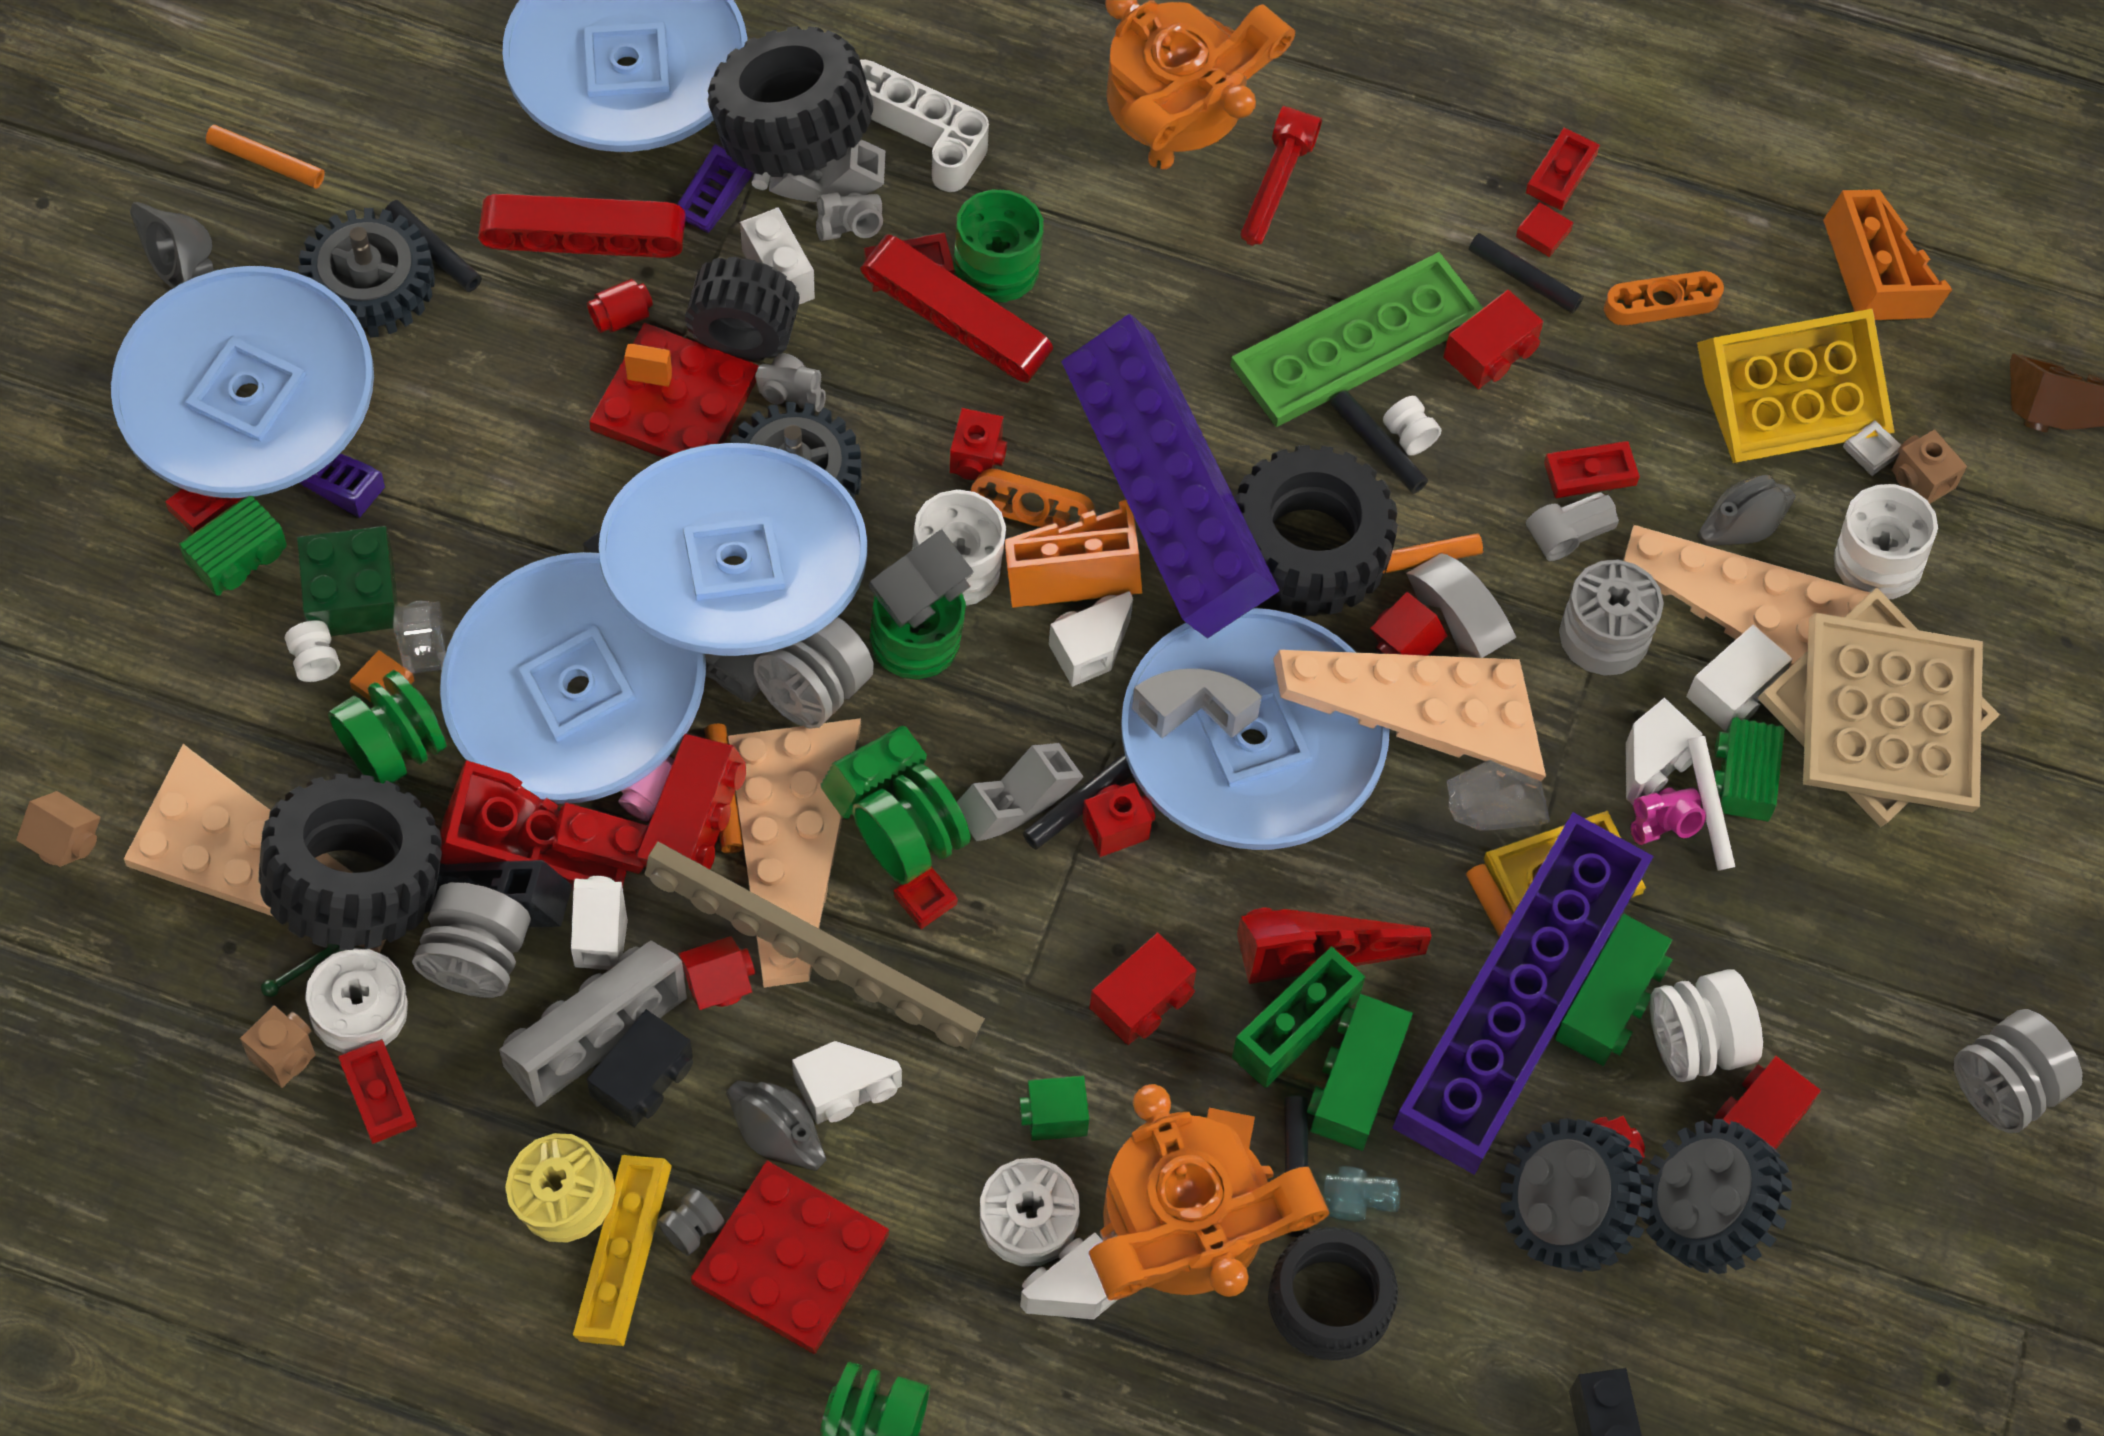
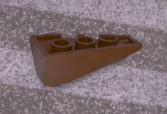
M2015 353L2012 354L2010 359L2011 407L2013 412L2025 419L2023 425L2041 432H2048L2050 426L2063 430L2104 427V379L2102 377L2088 374L2087 380L2083 381L2081 375L2065 370L2064 366Z

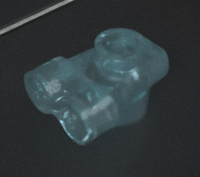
M1340 1167L1338 1175L1326 1174L1324 1196L1329 1201V1216L1344 1221L1361 1222L1365 1221L1367 1207H1374L1376 1210L1398 1212L1401 1187L1398 1186V1181L1394 1178L1377 1176L1375 1178H1366L1367 1172L1365 1170L1354 1167Z

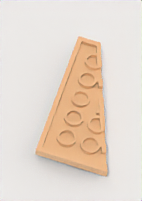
M1636 525L1632 528L1623 559L1625 562L1638 565L1651 574L1660 587L1661 594L1664 596L1671 594L1691 606L1690 612L1704 620L1707 616L1726 628L1724 633L1732 638L1737 639L1752 625H1755L1792 658L1789 668L1808 651L1809 618L1814 613L1845 617L1870 594L1867 591Z
M1279 650L1273 658L1280 697L1328 714L1338 711L1356 717L1360 725L1372 729L1379 725L1397 731L1396 737L1458 758L1465 754L1486 761L1488 768L1500 772L1507 768L1525 774L1524 780L1539 784L1546 777L1520 659Z
M861 718L824 723L820 728L809 729L804 726L728 736L729 744L734 745L746 762L745 781L742 787L736 790L750 892L817 928L820 927L823 907L826 902L830 872L834 862L842 823L841 815L821 789L820 783L823 782L825 775L828 774L827 771L830 770L833 762L855 751L861 729ZM756 936L764 988L810 981L812 965L797 957L788 958L781 955L773 948L771 943Z
M183 744L124 857L126 866L273 916L270 913L271 907H268L263 901L260 893L261 884L258 882L262 831L265 821L269 819L271 810ZM328 853L315 858L332 869L353 873ZM386 939L382 940L381 946L370 949L380 953Z

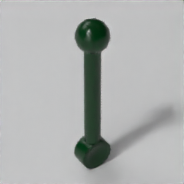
M328 944V947L279 978L265 980L261 985L262 994L270 998L276 996L280 987L325 960L330 955L344 950H339L340 945Z

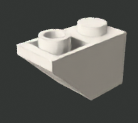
M1129 591L1119 596L1109 595L1103 597L1094 606L1078 613L1075 611L1067 612L1050 624L1049 646L1072 687L1112 670L1131 619L1133 597Z
M1665 698L1633 724L1626 741V799L1632 805L1636 798L1642 797L1645 794L1658 793L1668 782L1667 776L1675 769L1679 772L1686 770L1693 763L1687 740L1700 737L1703 734Z
M604 876L575 879L571 951L575 967L610 970L617 965L618 959L623 955L628 919L622 882H614V880Z
M837 1041L792 1060L793 1077L816 1124L829 1120V1122L840 1121L851 1115L855 1107L868 1101H872V1103L885 1101L892 1097L898 1088L902 1087V1069L898 1061Z
M1093 1233L1085 1241L1081 1238L1073 1240L1059 1254L1061 1259L1049 1270H1046L1044 1267L1037 1269L1022 1284L1024 1290L1021 1293L1020 1307L1026 1314L1095 1319L1117 1301L1108 1300L1088 1254L1095 1245L1103 1241L1096 1233Z

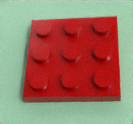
M644 323L633 344L670 351L672 377L669 387L628 380L624 358L589 420L590 430L662 458L695 447L723 444L756 384L755 375L759 365Z
M767 1160L692 1275L691 1283L815 1355L889 1237V1229Z

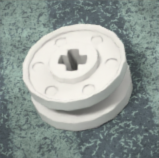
M354 948L353 950H344L330 955L317 965L307 983L306 1004L315 1034L328 1047L344 1054L380 1039H383L386 1046L398 1036L406 1022L408 1000L400 970L388 957L371 949ZM362 998L363 1002L353 1005L351 1000Z
M1038 1158L1016 1159L999 1167L987 1180L980 1197V1229L988 1247L1000 1258L1019 1266H1041L1059 1258L1061 1251L1074 1239L1080 1215L1079 1194L1071 1178L1056 1164ZM1032 1206L1033 1212L1037 1211V1217L1026 1218V1212L1022 1213V1207Z

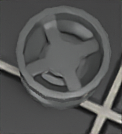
M692 1188L681 1198V1205L678 1209L665 1212L657 1220V1224L668 1240L679 1251L689 1256L700 1246V1238L706 1233L716 1232L724 1224V1219L704 1194Z

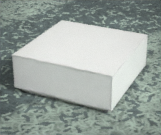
M1876 421L1863 428V431L1856 436L1846 440L1843 448L1871 476L1898 458L1899 453L1897 450L1901 446ZM1874 430H1876V432L1879 435L1875 437L1866 438Z

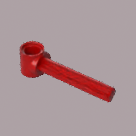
M1287 106L1281 108L1272 134V141L1276 146V150L1240 233L1241 239L1246 241L1247 245L1254 246L1255 244L1261 245L1263 243L1298 157L1306 155L1307 152L1311 153L1316 144L1322 125V118Z

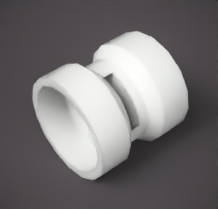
M1408 396L1398 401L1383 417V423L1389 431L1399 435V443L1408 455H1416L1429 448L1439 438L1442 431L1433 418L1427 417L1424 414L1425 407L1416 396Z
M316 620L306 621L292 627L286 633L284 638L289 653L296 657L293 665L298 679L305 682H315L326 679L338 671L340 662L336 650L329 647L332 639L327 624Z

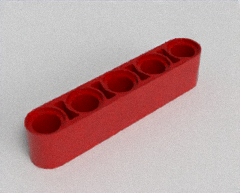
M492 194L483 199L478 239L484 246L497 250L672 258L678 256L683 249L686 213L679 205L669 202Z
M885 235L860 267L863 276L874 286L1018 381L1028 383L1053 350L1051 341L1040 331L893 235Z

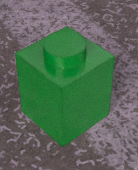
M1084 1075L1028 1080L1027 1097H1019V1113L1021 1126L1030 1125L1031 1141L1087 1136L1089 1111Z

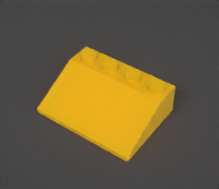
M1873 309L1719 336L1697 342L1704 384L1733 463L1843 443L1852 436L1859 434L1863 431V428L1873 421L1878 422L1889 434L1895 433ZM1874 430L1866 438L1875 437L1879 435L1876 432V430Z

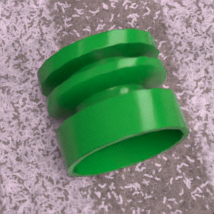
M992 189L977 193L965 201L957 214L953 260L954 275L994 302L1004 303L1019 299L1032 290L1039 276L1040 251L1043 240L1044 219L1038 207L1026 196L1010 190Z
M963 593L951 602L944 596L931 605L935 613L914 628L919 629L918 634L912 633L914 629L910 623L899 628L874 595L869 636L874 657L886 670L901 678L920 680L936 676L951 665L959 652L966 608Z
M395 670L383 677L385 689L376 682L367 688L373 708L370 709L360 698L352 696L328 712L330 724L354 764L363 775L373 776L375 782L382 784L385 781L394 783L406 775L407 770L401 753L404 752L415 763L421 765L428 760L425 748L430 753L437 755L447 747L437 718L430 705L421 693L402 674Z
M921 763L907 770L906 777L901 775L892 780L891 788L894 797L882 788L877 789L855 803L852 811L855 823L869 850L882 868L901 885L908 884L931 869L932 860L930 853L940 860L946 859L951 856L952 848L958 850L970 843L971 838L967 821L953 795L941 779L930 768Z
M848 1362L840 1380L830 1393L821 1423V1436H919L928 1404L930 1385L898 1376L888 1395L879 1394L881 1387L880 1370L872 1369L862 1389L859 1388L862 1365Z

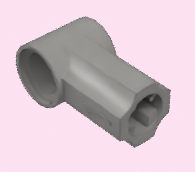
M1599 492L1562 508L1558 504L1546 505L1535 511L1527 519L1526 527L1548 561H1555L1569 555L1581 542L1615 529L1619 519L1616 513V506L1610 496Z

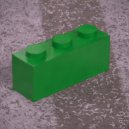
M1623 914L1564 1018L1555 1040L1602 1066L1606 1064L1612 1052L1620 1056L1633 1031L1625 1028L1633 1015L1641 1019L1650 1003L1651 994L1646 992L1650 982L1653 979L1661 983L1673 961L1672 958L1666 956L1673 939Z
M1331 946L1236 1036L1232 1059L1266 1089L1344 1013L1346 1006L1351 1007L1359 999L1365 976Z
M1360 994L1355 1009L1346 1006L1337 1030L1338 1033L1345 1035L1340 1049L1331 1046L1322 1070L1323 1073L1330 1075L1325 1089L1316 1086L1307 1110L1308 1114L1315 1116L1310 1132L1355 1149L1364 1150L1413 1015L1412 1012Z

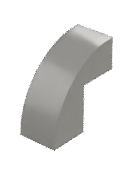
M861 139L854 148L849 147L844 157L838 161L833 159L827 162V166L816 171L815 168L806 170L805 174L793 176L791 173H786L783 177L770 176L769 191L787 198L817 202L818 195L838 192L840 196H847L855 192L866 195L884 185L886 151Z
M1440 553L1406 573L1417 600L1423 605L1441 608L1460 654L1483 658L1516 638L1507 617L1490 591L1471 570L1455 558Z
M1178 669L1155 675L1135 686L1132 709L1163 738L1202 708L1233 738L1258 718L1262 696L1244 682L1220 672L1205 669Z
M1059 743L1032 745L1001 781L972 784L957 801V804L967 821L972 836L976 841H982L1011 831L1041 814L1067 794L1083 778V775Z

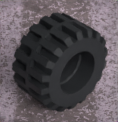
M738 257L713 259L712 263L706 262L702 265V268L698 270L685 314L686 327L689 332L694 334L693 337L698 342L705 344L711 349H716L747 361L748 359L761 361L765 358L772 359L778 353H783L789 344L799 306V292L795 291L796 286L792 281L786 280V275L780 271H775L772 269L773 267L767 264H761L747 258L746 260L739 259Z

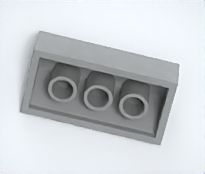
M651 940L641 948L633 947L627 950L618 959L617 965L603 975L598 973L591 976L581 985L579 992L565 1002L560 1000L549 1006L542 1014V1019L528 1029L520 1028L510 1034L504 1041L503 1047L499 1049L503 1067L536 1107L540 1106L602 1061L645 1009L661 1018L687 999L682 961L676 954Z

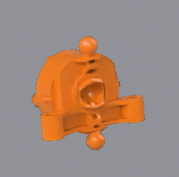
M1106 0L1105 5L1109 15L1121 20L1116 28L1110 48L1107 102L1110 112L1116 123L1125 133L1138 142L1150 147L1148 161L1152 167L1156 168L1159 160L1161 161L1160 169H1168L1174 163V152L1197 150L1219 141L1232 130L1239 118H1245L1253 112L1256 106V99L1252 90L1246 87L1247 80L1288 49L1294 40L1295 30L1264 4L1255 7L1234 31L1232 28L1224 26L1215 19L1206 16L1198 8L1185 2L1157 4L1154 0L1139 5L1137 0Z
M1149 1084L1139 1089L1133 1099L1135 1113L1140 1119L1147 1122L1132 1132L1131 1137L1125 1142L1113 1161L1104 1202V1228L1100 1230L1103 1241L1095 1245L1088 1254L1108 1300L1125 1298L1145 1287L1177 1295H1197L1215 1290L1218 1294L1225 1297H1233L1243 1292L1247 1287L1249 1280L1247 1267L1255 1258L1261 1243L1316 1225L1324 1220L1330 1212L1309 1167H1299L1290 1170L1268 1182L1267 1179L1272 1178L1274 1175L1271 1167L1261 1166L1254 1153L1240 1140L1238 1134L1230 1126L1210 1118L1192 1116L1190 1112L1170 1114V1095L1163 1087Z

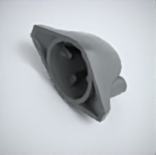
M133 202L130 214L144 251L155 272L166 284L173 289L190 279L214 271L213 264L208 259L212 250V239L202 224L190 216L181 213L164 212L140 202Z
M1770 475L1754 476L1740 481L1728 488L1717 500L1697 536L1706 546L1746 544L1766 539L1777 530L1793 504L1796 495L1788 485L1775 483V480Z
M736 1081L727 1090L726 1094L741 1135L751 1149L766 1158L817 1171L826 1161L825 1153L811 1113L806 1104L797 1095L786 1088L765 1082L755 1084Z

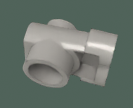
M838 192L817 196L819 216L816 221V230L821 241L838 239L841 237V233L853 231L860 238H869L877 234L883 225L882 201L878 194L861 195L855 192L847 196H840Z
M786 353L778 354L771 365L761 364L758 367L755 375L758 390L767 401L773 404H782L784 401L795 402L802 409H804L805 403L814 404L815 412H820L824 407L826 393L820 387L821 372L819 370L805 367L798 358Z

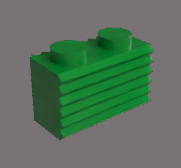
M253 496L244 497L179 543L186 564L216 596L221 595L225 590H233L239 587L252 570H256L259 565H268L274 562L287 546L280 524L275 521Z
M1736 717L1732 718L1726 732L1719 731L1714 757L1722 758L1720 771L1715 770L1714 777L1724 814L1769 822L1777 805L1785 731L1782 725L1775 726L1774 724L1767 725L1764 722H1749L1747 719L1740 720Z
M901 725L833 762L830 770L827 771L828 774L825 775L823 782L820 783L821 789L841 817L849 819L850 815H853L852 811L855 803L881 788L892 794V780L901 775L906 777L907 770L917 764H924L927 754L908 728Z

